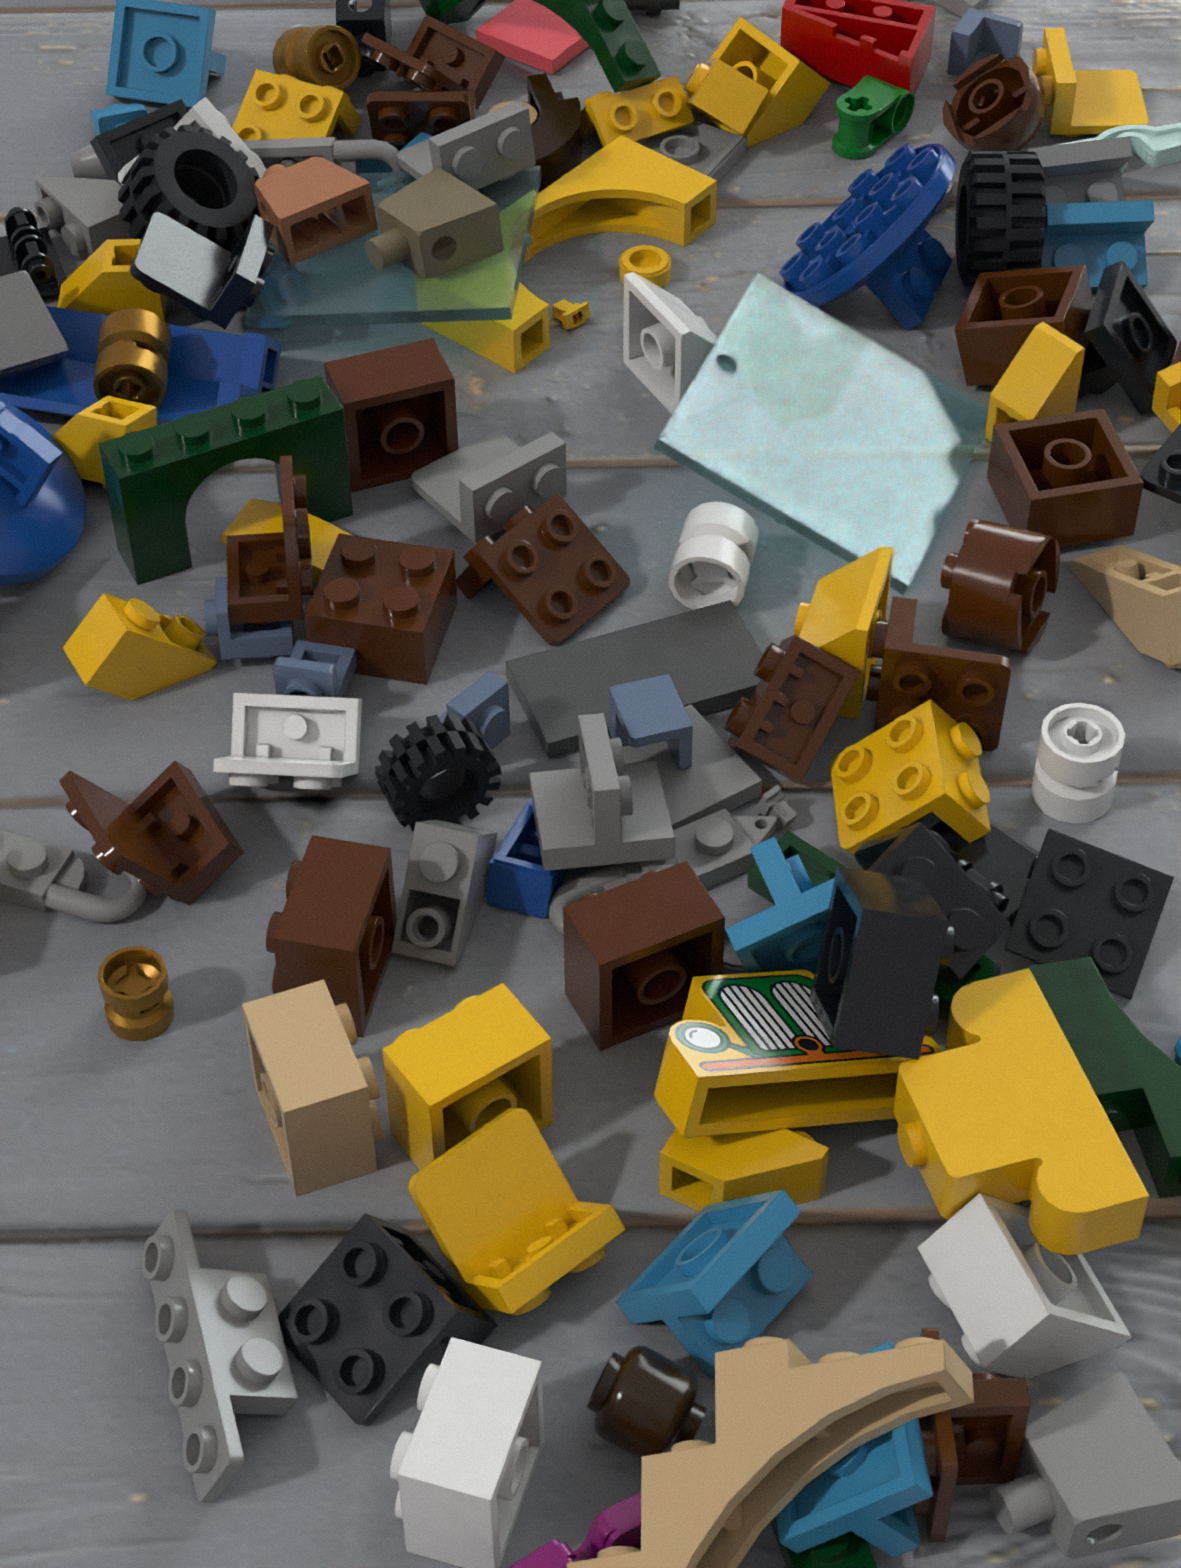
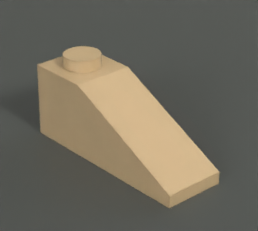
M1122 544L1070 560L1071 571L1140 653L1163 662L1166 667L1181 668V566Z

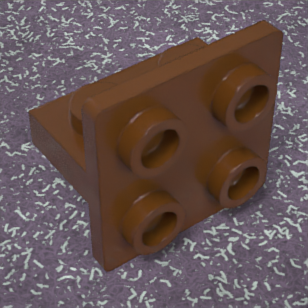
M921 1328L920 1337L940 1340L938 1328ZM991 1373L972 1374L974 1403L919 1418L933 1497L918 1502L913 1507L915 1515H925L928 1542L945 1541L955 1486L1005 1484L1014 1480L1030 1411L1026 1377L1000 1378Z

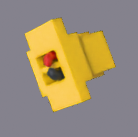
M563 299L552 305L553 317L562 321L563 329L572 330L578 327L590 317L589 303L586 301L581 304L577 302L573 304Z

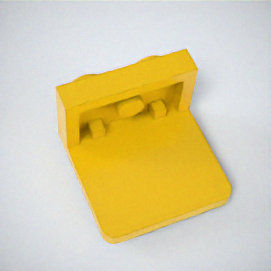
M1044 28L1042 48H1035L1033 52L1032 71L1044 87L1046 120L1050 135L1078 137L1082 134H1100L1108 129L1123 125H1148L1149 118L1136 72L1127 69L1074 70L1064 28Z
M256 69L232 129L242 140L331 137L333 131L355 137L362 118L351 104L350 97L335 87H322L300 81L290 75H277Z
M930 699L837 754L830 764L840 846L849 854L854 855L864 843L898 831L930 812H933L969 843L990 833L991 828L986 805L990 802V793L981 776L978 756L982 754V747L973 729L965 722L958 724Z
M509 1108L415 1173L408 1185L411 1197L463 1289L483 1309L513 1315H521L535 1309L551 1295L549 1286L568 1272L577 1273L599 1262L607 1253L605 1245L626 1230L612 1205L577 1200L533 1118L523 1108Z

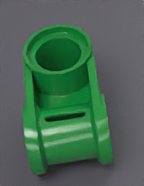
M870 75L864 76L856 86L839 96L836 100V113L840 117L838 132L832 137V150L839 156L847 159L859 160L873 155L879 147L895 134L901 133L907 126L915 106L914 93Z

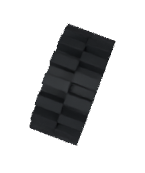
M447 714L444 722L441 723L437 715L426 717L427 726L419 728L416 721L406 726L409 735L404 739L395 734L389 740L393 751L382 749L378 757L381 765L375 766V775L379 780L377 783L394 815L404 828L409 825L411 831L414 832L415 822L435 819L460 824L458 818L466 814L472 820L480 814L476 808L478 803L488 806L494 799L489 790H499L501 781L497 775L502 774L501 767L478 726L475 727L473 721L467 717L460 721L457 714ZM441 771H444V772L441 773L440 775H438V776H436V777H434V778H431V777H433L434 775H436L437 773H439V772H441Z

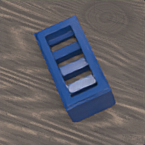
M529 798L489 862L486 900L493 906L544 918L549 912L550 902L555 891L562 886L569 869L544 871L537 829H534L536 823L532 800Z

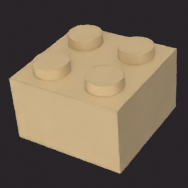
M324 979L243 1003L242 1009L255 1089L296 1197L376 1172L377 1162L374 1142L384 1139V1130L373 1099L380 1097V1090L369 1057L365 1056L357 1059L351 1045L357 1044L358 1039L353 1018L347 1004L334 1005Z

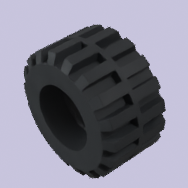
M180 125L177 131L173 127L165 128L159 135H154L121 182L123 186L118 192V201L123 204L119 210L122 221L130 223L131 226L127 231L133 239H142L151 216L155 212H160L231 252L255 214L261 217L254 188L255 182L260 177L255 167L247 165L248 157L242 150L238 152L230 146L232 142L224 136L220 139L214 137L212 130L201 127L197 132L191 125ZM185 194L192 197L198 204L190 200Z
M968 152L959 175L955 218L957 268L965 286H974L979 274L984 272L1040 268L1045 235L1046 193L1044 172L1036 152Z

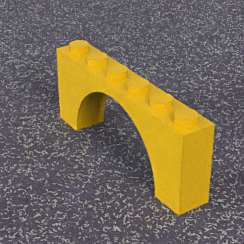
M621 135L501 219L503 252L433 278H422L421 276L417 278L419 323L516 374L550 348L549 304L531 293L516 276L529 259L543 249L563 240L581 235L605 232L649 235L685 247L716 223L717 180Z

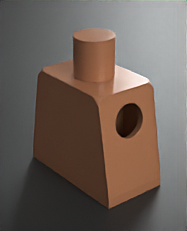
M311 157L289 167L281 164L272 165L265 171L263 177L254 184L260 216L274 225L270 238L286 263L290 266L378 229L370 183L366 179L323 157Z

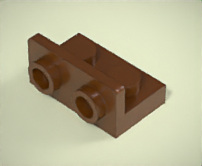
M797 635L782 640L779 646L773 642L770 643L755 668L754 675L761 680L751 699L748 700L742 697L727 719L724 730L731 733L727 743L737 754L744 753L795 783L802 782L857 680L860 671Z

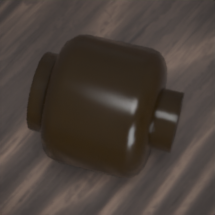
M642 1345L631 1348L624 1357L615 1352L612 1353L586 1408L596 1412L594 1428L601 1438L640 1458L642 1456L669 1452L673 1444L693 1440L707 1408L694 1402L698 1392L696 1374L689 1368Z

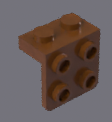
M425 15L406 53L365 32L361 42L374 50L370 59L394 73L397 72V77L420 90L425 88L429 91H475L476 109L479 108L506 58L494 48L428 15Z
M376 91L370 93L367 96V110L372 137L376 140L386 141L400 151L421 132L435 136L476 118L475 91Z
M292 455L280 456L283 532L227 536V590L230 625L247 623L266 625L277 621L303 620L302 596L313 595L314 593L305 474L293 475Z
M559 493L535 511L529 504L524 506L502 526L507 533L497 541L489 534L473 546L463 556L469 566L456 579L457 587L468 600L494 581L545 642L552 646L561 644L622 594L630 585L628 574Z
M893 596L889 621L876 620L871 657L883 659L882 665L871 664L866 701L877 702L874 732L931 699L958 724L960 722L967 723L976 733L983 751H994L999 744L1012 668L1010 659L996 654L912 643L918 599Z
M173 761L131 804L72 771H68L59 780L70 799L66 804V809L73 819L92 835L96 843L91 849L99 862L116 875H121L125 871L135 876L155 896L161 897L164 893H167L190 906L244 853L192 771L177 761Z

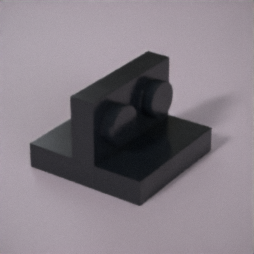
M1124 260L1104 268L1084 332L1089 339V343L1084 353L1077 398L1090 393L1094 395L1101 394L1109 390L1116 383H1119L1137 411L1142 415L1152 411L1157 372L1171 365L1177 340Z

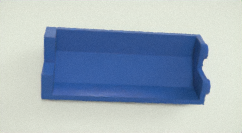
M46 306L61 332L69 351L62 360L1 377L0 399L19 410L72 418L77 413L99 401L94 393L93 379L95 364L98 358L99 332L103 320L108 315ZM167 324L171 330L172 343L170 361L167 366L166 396L163 403L157 407V425L179 419L188 414H196L222 406L243 397H251L275 389L282 348L281 341L263 334L245 332V336Z

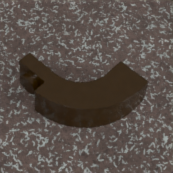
M547 73L527 76L528 104L533 106L538 114L537 122L531 127L536 165L517 172L509 180L497 181L477 190L497 203L499 213L517 209L581 163L582 124L579 98L564 99L561 91L555 92Z

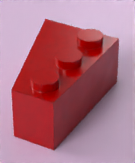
M786 0L782 7L780 46L816 73L852 88L864 76L870 75L913 92L915 95L931 59L936 7L900 0Z

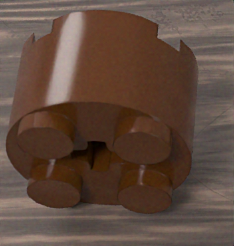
M971 519L967 525L959 554L950 552L946 556L942 567L941 586L942 588L950 589L948 605L942 619L941 629L943 635L1011 651L1031 652L1039 642L1050 616V612L1041 611L1046 592L1056 593L1060 568V550L1057 540L1050 538V535L1037 531Z

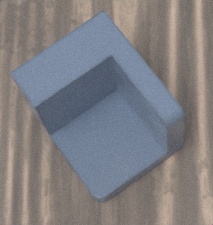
M969 8L951 32L947 73L960 76L972 64L993 54H1001L1005 59H1015L1014 55L1020 57L1023 23L1019 20Z
M669 674L608 687L609 733L611 738L620 737L622 747L628 745L641 747L666 741L678 770L692 767L693 725Z

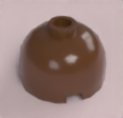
M1001 54L989 55L972 64L953 84L957 93L953 97L951 105L945 100L943 122L950 134L968 151H1020L1034 139L1042 127L1046 115L1044 87L1021 57L1014 55L1015 59H1005Z

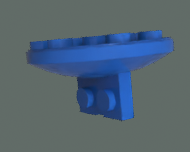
M906 143L887 159L885 167L875 174L872 169H867L861 173L848 188L851 195L822 224L819 222L812 224L797 239L796 245L801 249L800 252L791 257L779 272L784 279V296L798 310H808L842 298L866 285L907 330L921 323L935 298L933 294L937 286L941 285L953 261L946 253L941 242L933 238L925 228L937 212L947 192L956 169L955 158L941 144H926L913 149Z
M0 399V586L25 584L51 573L64 562L83 531L86 518V499L79 474L63 447L37 421Z

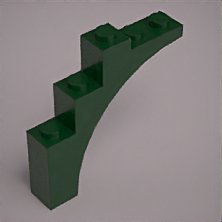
M1091 957L1025 966L1024 969L1029 968L1114 1130L1118 1134L1121 1131L1133 1129L1159 1198L1180 1196L1181 1067L1148 1040L1113 999Z

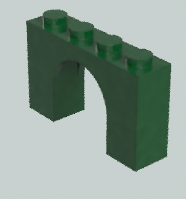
M321 375L306 380H298L277 389L251 397H243L222 406L196 414H188L167 423L141 431L129 432L121 437L99 443L117 549L137 585L192 568L185 520L189 500L197 487L209 475L235 461L259 458L275 462L278 494L281 501L280 456L292 455L293 475L305 474L308 514L328 523L353 515L344 410Z

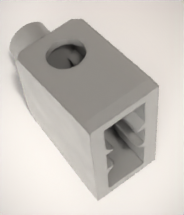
M25 270L0 276V378L62 360L69 351L67 344L30 275Z
M1122 1370L1107 1376L1027 1425L1016 1469L1018 1478L992 1488L990 1491L994 1513L1006 1533L1011 1535L1044 1521L1061 1553L1073 1559L1175 1537L1181 1534V1465Z

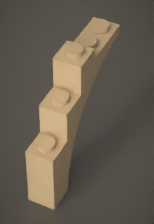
M757 1337L748 1340L741 1348L716 1352V1443L713 1444L702 1440H687L673 1445L670 1452L642 1456L641 1550L629 1546L607 1547L597 1553V1558L567 1563V1568H737L762 1530L809 1482L854 1449L914 1419L974 1403L972 1371L944 1339L935 1340L927 1337L907 1338L896 1343L894 1349L862 1355L853 1352H833L822 1356L818 1363L815 1364L789 1338Z

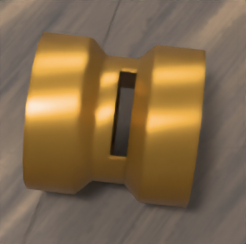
M129 946L116 950L105 958L99 967L98 982L105 1001L104 1009L110 1030L119 1038L128 1041H146L158 1037L168 1029L174 1018V1004L168 988L169 978L163 957L156 951L143 946Z

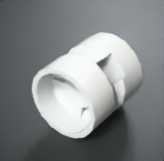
M714 501L700 504L692 509L686 517L679 539L680 546L675 553L669 573V587L674 597L684 606L695 610L731 600L734 607H737L744 597L750 566L753 563L759 536V530L754 519L745 510L730 503Z
M1071 703L1051 710L1043 719L1031 794L1034 803L1044 814L1057 821L1080 824L1089 823L1103 817L1111 808L1125 739V732L1121 722L1111 712L1097 705Z

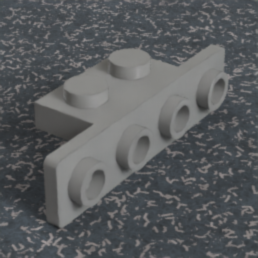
M172 1209L155 1234L151 1235L144 1245L142 1271L144 1277L150 1280L156 1306L155 1332L159 1341L164 1343L170 1371L168 1383L169 1397L172 1404L177 1406L184 1436L182 1453L184 1466L189 1473H192L198 1502H215L244 1463V1455L234 1413L285 1416L297 1401L298 1396L267 1273L200 1268L188 1213L184 1210Z

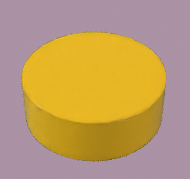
M638 245L627 249L619 258L620 282L624 285V275L635 272L660 288L665 287L671 280L670 255L663 249L652 245Z

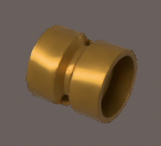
M341 26L294 27L285 31L277 39L273 49V67L277 75L286 74L300 81L322 87L332 86L342 90L349 87L357 78L361 67V52L353 35Z
M124 308L112 312L103 320L99 332L98 358L95 364L93 389L98 400L106 396H112L159 407L163 403L167 390V366L170 361L172 336L169 326L161 317L153 312L139 308Z

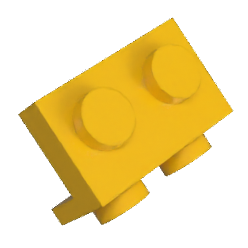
M678 75L612 95L611 91L599 93L585 100V108L581 111L582 139L598 134L603 147L621 135L638 142L687 127L694 121Z

